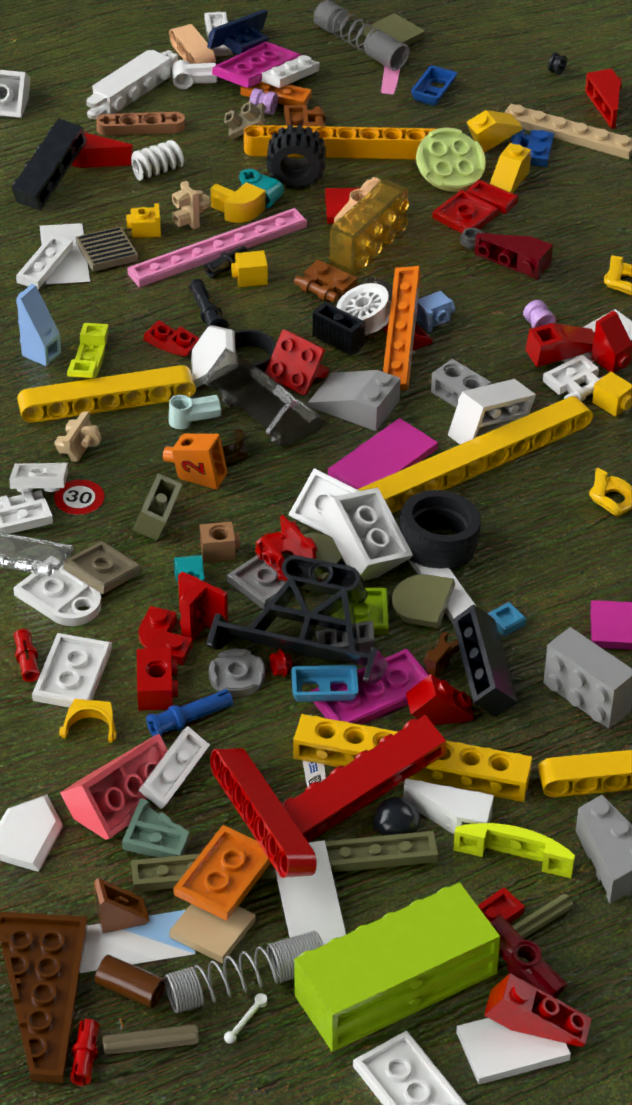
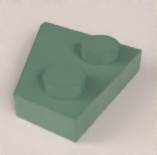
M140 798L123 838L122 850L157 858L184 855L190 840L189 832L179 824H174L163 812L160 814L156 813L149 807L148 801Z

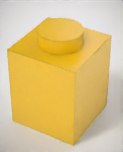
M264 251L235 253V263H231L232 277L237 278L239 287L268 285V265Z
M609 372L594 383L592 403L617 417L632 406V384L613 372Z

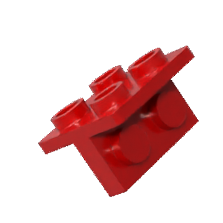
M282 330L265 376L302 395H307L313 380H316V378H327L330 369L320 364L325 349L288 330Z
M182 571L178 575L182 636L193 638L194 641L206 627H212L215 613L221 614L228 622V594L222 589Z

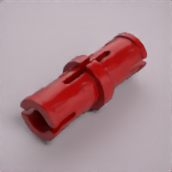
M19 629L13 635L17 649L15 658L20 664L22 679L26 682H34L40 676L37 665L38 652L33 646L31 631Z
M85 1019L79 1022L77 1041L72 1048L74 1061L70 1081L80 1086H84L86 1083L90 1084L93 1063L98 1056L96 1042L100 1024L92 1019Z

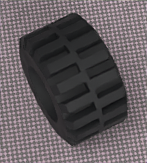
M297 124V127L287 125V129L280 128L278 133L275 132L272 135V139L269 140L266 161L267 171L270 172L271 178L277 179L281 184H285L286 188L294 186L295 189H300V186L310 187V183L315 184L318 182V178L322 177L325 170V141L323 138H319L320 134L317 131L312 132V128L308 126L307 128H302L303 125ZM290 154H299L306 158L295 160L287 156Z

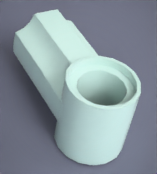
M176 395L169 401L168 421L170 426L175 429H186L191 425L192 421L221 416L220 401L217 395L194 399L185 395Z

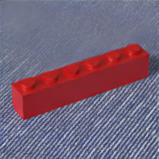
M426 715L418 720L412 719L396 734L385 736L377 746L369 751L364 750L354 758V761L346 766H338L330 773L329 777L321 782H313L305 789L304 793L296 798H288L282 805L309 843L401 784L405 779L410 778L446 754V740Z

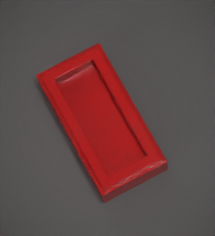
M479 179L466 191L497 207L499 212L506 214L518 203L517 195Z

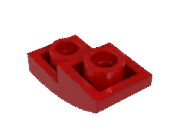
M160 320L145 332L143 338L147 343L163 351L180 356H187L200 339L181 326L175 331Z

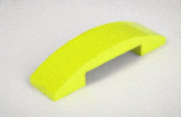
M83 324L80 333V345L75 359H71L67 371L68 377H97L104 358L109 324Z
M498 823L466 824L457 826L455 829L454 851L483 857L485 848L541 861L543 862L542 872L572 878L575 855L566 847L545 835L525 828Z

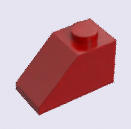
M613 310L596 321L591 359L609 372L616 373L620 369L626 368L632 359V342L618 313Z

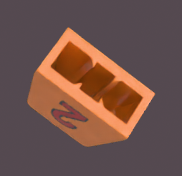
M183 434L174 447L166 446L164 448V462L175 463L177 475L182 480L218 489L228 473L219 434Z

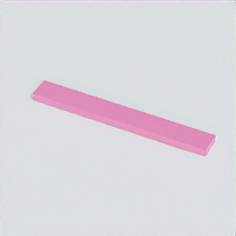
M293 208L128 267V275L140 288L209 263L220 257L224 252L229 253L241 246H245L248 249L306 228L307 220Z

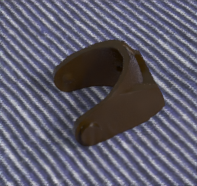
M241 429L234 430L236 441L222 445L226 465L248 458L244 433Z

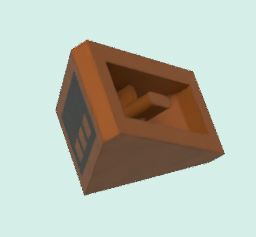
M100 878L94 881L96 912L102 933L141 926L150 921L143 897Z

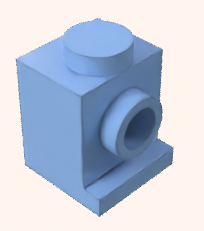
M442 291L418 299L416 321L427 333L432 332V327L450 321L451 313L455 312V305Z

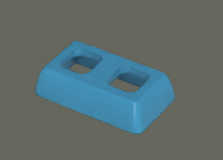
M355 665L292 667L293 696L297 702L353 701L358 695L357 667ZM333 683H345L348 691H331L330 685ZM317 684L319 691L302 692V685Z

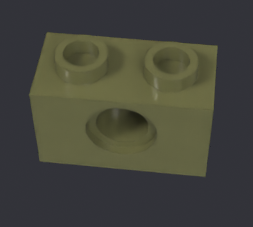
M158 473L132 530L157 541L182 484Z

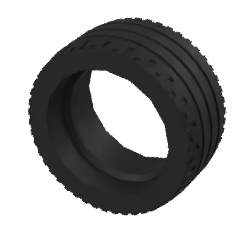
M428 490L416 493L405 502L400 514L398 527L413 554L409 559L410 561L428 568L441 569L448 567L453 570L466 565L474 556L481 531V518L475 505L463 496L444 490ZM420 526H444L455 531L457 534H434L422 529Z

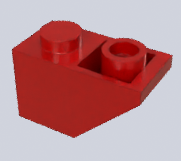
M432 674L406 692L411 715L418 719L426 715L433 725L469 722L474 719L471 707L472 700L468 694L458 691L447 681L440 680Z

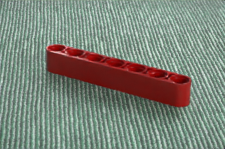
M243 748L214 749L210 756V766L213 775L278 874L282 878L313 876L317 867L314 850Z

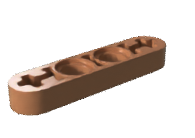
M180 112L103 114L96 119V129L99 134L107 136L179 133L185 129V116Z

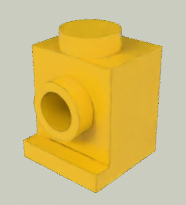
M154 203V207L131 208V214H126L127 229H132V238L161 237L159 203Z

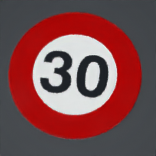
M89 480L66 482L64 488H60L54 494L56 506L63 512L73 515L93 512L104 501L103 489L98 484Z

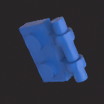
M523 128V130L511 136L512 144H518L522 147L527 146L525 148L531 149L530 165L547 167L554 133L544 130H531V134L526 135Z

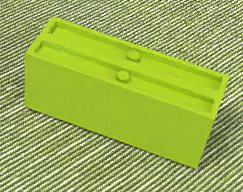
M459 882L453 886L444 887L427 898L415 900L401 910L389 912L375 922L361 925L349 934L333 938L327 944L314 950H307L300 954L299 957L294 958L295 997L330 1050L334 1052L497 974L500 935Z

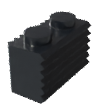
M323 302L312 312V336L316 337V339H320V341L328 343V345H332V347H336V349H340V351L348 353V355L354 354L365 344V321L327 302Z

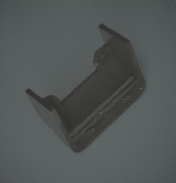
M228 348L223 350L202 380L203 383L221 393L223 396L220 399L232 408L234 405L239 406L266 427L267 430L265 432L271 436L270 440L281 448L284 445L290 447L315 433L326 422L322 416L275 379Z

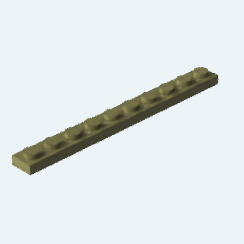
M433 831L325 841L332 873L438 862V851ZM200 854L131 860L134 892L174 888ZM272 863L258 880L277 878Z

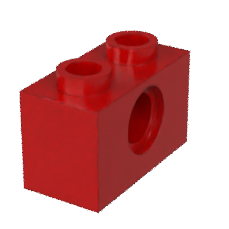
M171 648L137 649L138 711L168 710V707L173 705V698L178 697V680H172V676H178L177 659H171Z

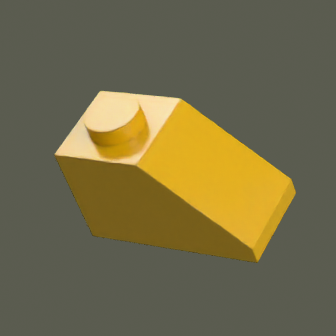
M485 110L467 121L474 141L480 144L484 153L523 130L522 125L510 113Z
M510 143L499 157L490 184L513 193L529 173L531 149Z

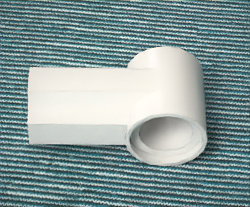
M186 60L176 61L172 65L174 85L179 89H188L192 84L216 83L217 76L212 75V69L216 66V63L190 64Z

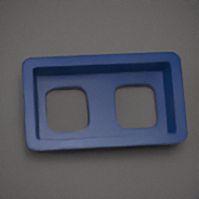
M429 66L411 89L415 101L436 106L454 83L457 72L437 66ZM433 82H440L445 84V86L438 88L431 86Z

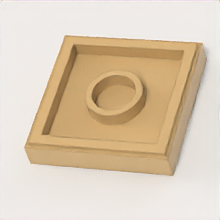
M191 904L169 930L170 938L223 964L225 957L231 954L255 923L256 915L238 906L228 921H225Z

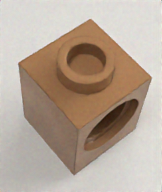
M232 522L200 524V546L203 563L235 560V549H240L239 532L234 533Z

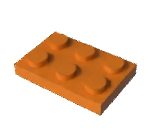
M222 825L175 885L174 896L228 921L271 862L256 840Z

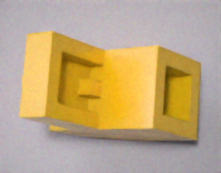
M247 182L237 191L230 190L219 184H215L210 188L211 207L223 212L225 221L234 223L248 222L266 210L265 190Z

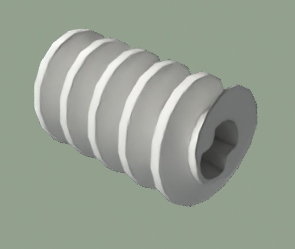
M173 140L159 143L157 146H150V148H143L141 151H134L131 158L133 172L136 178L141 181L144 175L150 178L152 172L154 175H159L160 169L163 173H166L168 166L171 170H175L176 163L179 167H182L184 164L183 153L178 144Z

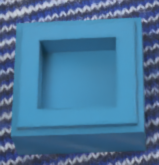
M510 602L487 613L495 619L497 629L504 637L526 625L527 618Z

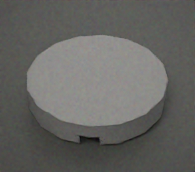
M246 649L226 650L218 654V658L214 661H211L209 665V680L212 687L218 692L227 689L232 697L251 695L259 690L265 682V665L258 655L256 657L251 654V651Z

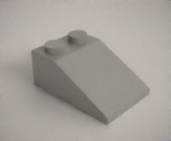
M379 370L331 373L309 400L308 407L377 431L399 402L400 378Z

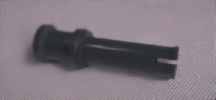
M193 279L190 282L189 289L201 310V320L207 324L206 329L210 325L228 329V321L222 317L221 308L213 303L204 282L201 279Z

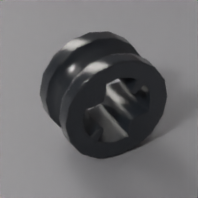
M557 52L552 54L548 62V71H555L556 74L561 75L567 65V56H560Z

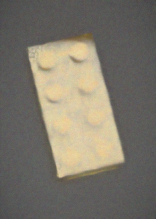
M383 179L330 227V265L354 276L361 269L365 268L372 258L378 256L380 251L387 244H390L400 232H403L408 225V188Z

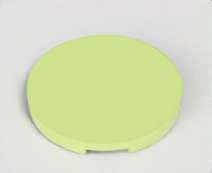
M439 128L429 132L421 141L416 153L417 166L422 176L433 186L445 191L459 192L460 190L469 189L478 179L480 180L485 170L486 159L480 144L466 134H463L462 130L455 128Z

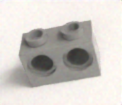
M451 359L432 373L431 393L457 408L458 399L462 391L491 385V382Z

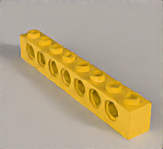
M301 714L293 739V759L334 767L346 766L354 761V758L360 752L371 750L379 744L382 738L389 734L394 735L397 731ZM446 741V754L408 779L452 786L458 789L494 795V797L524 802L530 779L532 756Z

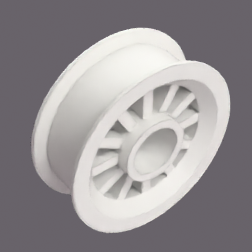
M369 283L359 285L346 292L338 301L337 308L365 321V335L382 329L389 323L391 301L388 300L389 294L384 286Z

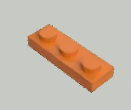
M261 81L249 88L241 86V95L247 97L251 96L255 88L263 90L264 93H277L278 104L307 105L312 97L311 89L289 84L278 88Z

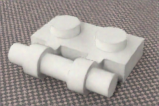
M580 355L543 374V382L558 395L567 391L569 394L565 395L564 399L576 396L581 402L586 399V396L593 393L594 383L601 378L597 377L599 368L584 355ZM584 382L587 384V385H585V386H583V387L579 386L580 384H582V383H584Z
M41 490L22 492L21 495L7 497V495L0 497L1 536L53 524L51 511L46 499L43 498Z

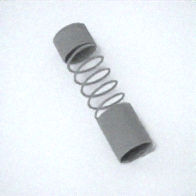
M325 0L317 6L314 13V22L319 27L329 33H333L334 36L341 38L344 42H349L351 46L357 47L359 51L365 52L366 55L392 71L400 69L407 61L409 55L407 45L380 31L378 28L372 30L370 23L365 24L363 19L357 20L356 15H349L346 9L331 0ZM353 16L355 22L351 25L349 32L342 36V28L347 23L348 18ZM362 21L363 26L359 30L357 37L350 40V33L354 29L356 22ZM369 25L371 31L368 33L365 41L358 45V37L362 34L364 27ZM356 40V45H353L351 42ZM364 44V50L360 49L359 46Z
M313 930L310 933L307 932L298 936L295 935V937L292 936V938L289 937V939L286 938V940L283 939L271 944L269 943L267 952L258 946L255 950L254 961L247 952L242 951L239 956V967L232 957L226 956L223 963V971L215 961L211 960L208 964V977L198 965H195L194 968H184V970L181 969V971L178 970V972L166 974L165 986L170 1004L177 1014L203 1006L204 996L199 977L195 971L196 968L204 976L212 1001L215 1003L216 998L211 982L212 963L219 970L224 980L227 994L231 998L232 994L226 972L227 959H230L240 976L243 990L247 993V986L242 971L243 954L252 963L259 987L263 988L257 962L259 949L269 961L275 983L278 984V982L281 983V981L295 978L294 958L299 957L300 954L307 950H314L323 946L322 939L318 932Z

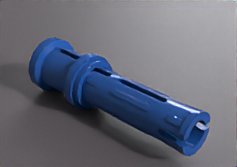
M224 689L181 707L172 705L165 712L157 715L152 713L147 715V726L152 736L160 734L162 737V734L174 729L177 731L184 729L186 724L193 720L233 706V699L230 692L228 693V690Z

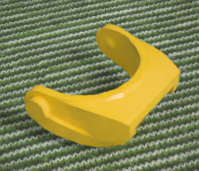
M74 699L68 709L64 725L60 727L59 736L66 739L71 725L83 718L92 717L101 719L108 724V743H113V741H116L117 732H115L111 702Z

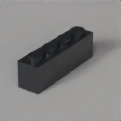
M58 118L54 126L49 129L44 141L38 145L31 160L25 164L20 176L13 182L12 191L17 203L41 211L87 142L82 126Z
M473 604L452 619L473 702L494 717H497L517 703V698L495 619Z

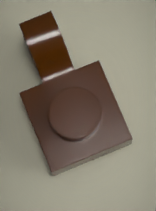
M447 632L440 635L438 645L434 649H430L424 658L425 671L437 678L448 667L451 656L460 650L457 639L453 643L447 642Z

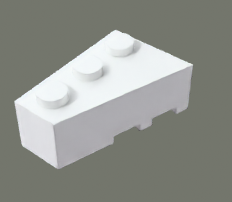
M516 379L462 391L448 436L458 444H463L525 417L530 413L536 394Z

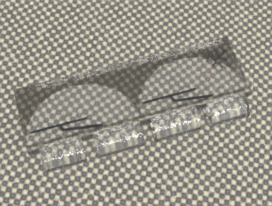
M0 532V567L2 568L8 567V569L31 571L34 574L51 576L54 572L53 570H59L74 550L72 545Z

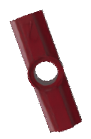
M497 917L491 922V925L500 935L499 955L506 961L508 972L550 996L557 998L565 990L567 983L541 957L539 946L533 941L524 940L503 917ZM519 957L527 959L529 963L523 962Z

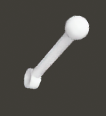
M257 994L254 1005L232 1031L225 1033L224 1040L226 1043L233 1044L237 1039L236 1035L259 1008L267 1005V996L265 994Z

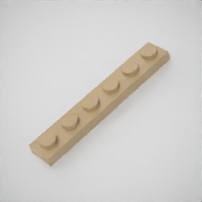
M510 104L504 112L512 114L525 130L552 132L556 139L629 159L632 155V138L626 135H619L605 129H598L584 123H577L563 117H556L542 111L528 109L521 105Z

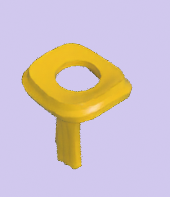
M611 255L610 270L604 276V283L609 288L632 296V283L621 280V276L632 277V265L623 263V257Z
M597 468L594 487L589 491V496L592 500L615 516H621L631 510L632 486L621 478L615 476L608 477L607 472ZM610 491L619 492L624 496L625 500L617 504L612 499L606 497L605 494Z

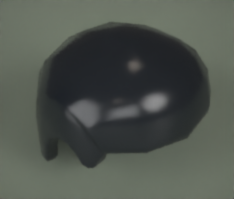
M390 797L383 800L375 810L372 817V827L374 831L379 830L383 836L415 833L419 828L420 815L416 807L407 799Z

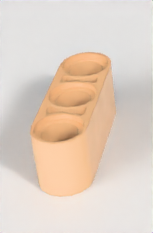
M192 24L170 29L169 37L171 44L183 60L188 61L190 64L216 63L213 50L207 47L208 43Z

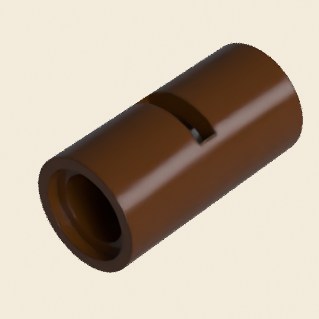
M109 954L102 959L95 975V983L151 1009L158 1005L166 987V980Z

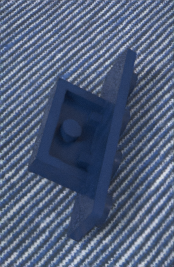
M263 9L213 28L208 36L207 47L214 49L225 45L234 54L239 55L265 41L268 42L269 37L259 32L264 28L268 11Z

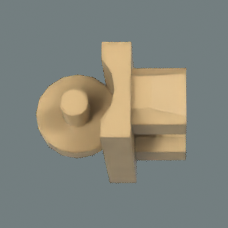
M188 181L181 182V190L172 193L173 204L177 209L181 208V210L172 213L173 221L178 227L189 224L193 229L199 228V213H202L203 209L210 205V198L203 194L202 190L196 191L191 189Z
M82 412L77 420H69L66 424L67 435L58 436L55 440V446L59 454H68L72 462H78L88 446L95 447L101 441L99 428L91 424L89 412Z

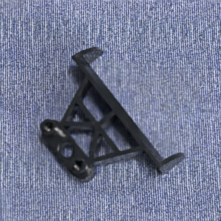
M292 555L282 564L283 574L288 580L249 627L230 624L221 614L215 613L207 640V647L214 650L222 649L231 637L235 636L275 649H282L283 651L313 658L367 665L363 681L371 685L378 683L388 667L387 661L377 648L372 647L370 654L360 652L353 602L363 603L367 599L368 593L365 589L364 579L351 566ZM330 573L328 579L322 582L318 581L321 574ZM303 590L306 593L316 591L333 596L311 611L302 592ZM295 595L302 610L285 606ZM341 608H344L345 620L330 617ZM276 617L304 623L299 638L267 632L266 630ZM316 625L347 632L350 650L313 642Z

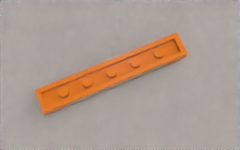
M419 266L395 268L383 372L400 378V391L409 390L421 279Z

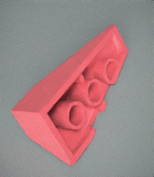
M160 734L146 740L60 792L73 819L105 840L110 839L129 826L140 798L147 799L138 791L168 751Z

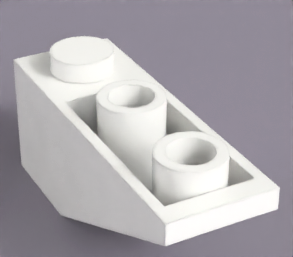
M405 779L403 798L410 801L419 813L454 835L457 826L490 823L494 795L427 783L420 780Z

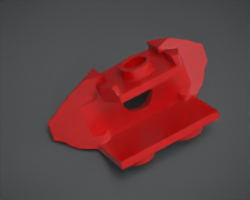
M281 515V532L266 534L259 538L255 543V552L260 561L264 560L268 566L278 573L279 580L286 582L288 579L282 571V564L285 561L282 554L291 553L317 559V546L310 537L306 538L301 533L300 528L294 521L290 522L284 515Z

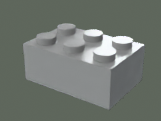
M571 627L547 644L543 683L550 690L567 699L573 706L578 707L590 715L593 720L600 722L608 729L631 711L632 668Z

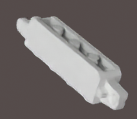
M147 50L94 84L93 95L86 100L87 106L91 107L87 112L88 118L95 120L103 114H115L170 78L172 65L178 61V55L169 50L162 53L155 50Z

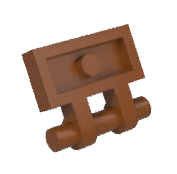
M284 105L285 126H297V124L303 126H326L324 123L326 120L325 113L320 106L315 107L314 110H307V105Z
M317 260L304 271V278L299 275L295 277L294 284L306 293L312 292L318 295V298L323 301L329 300L336 303L339 296L342 297L346 292L357 286L358 278Z

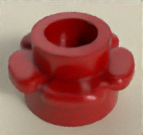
M279 649L278 653L270 655V667L274 676L282 675L285 677L288 671L292 670L291 657L289 654H285L282 649Z

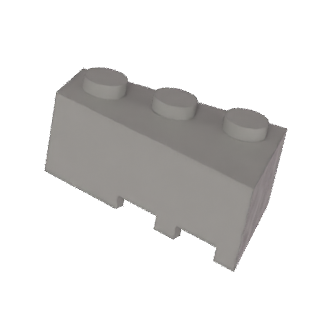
M600 795L578 808L576 833L588 859H591L594 864L596 876L599 882H602L607 892L606 897L609 904L632 891V824L603 795Z

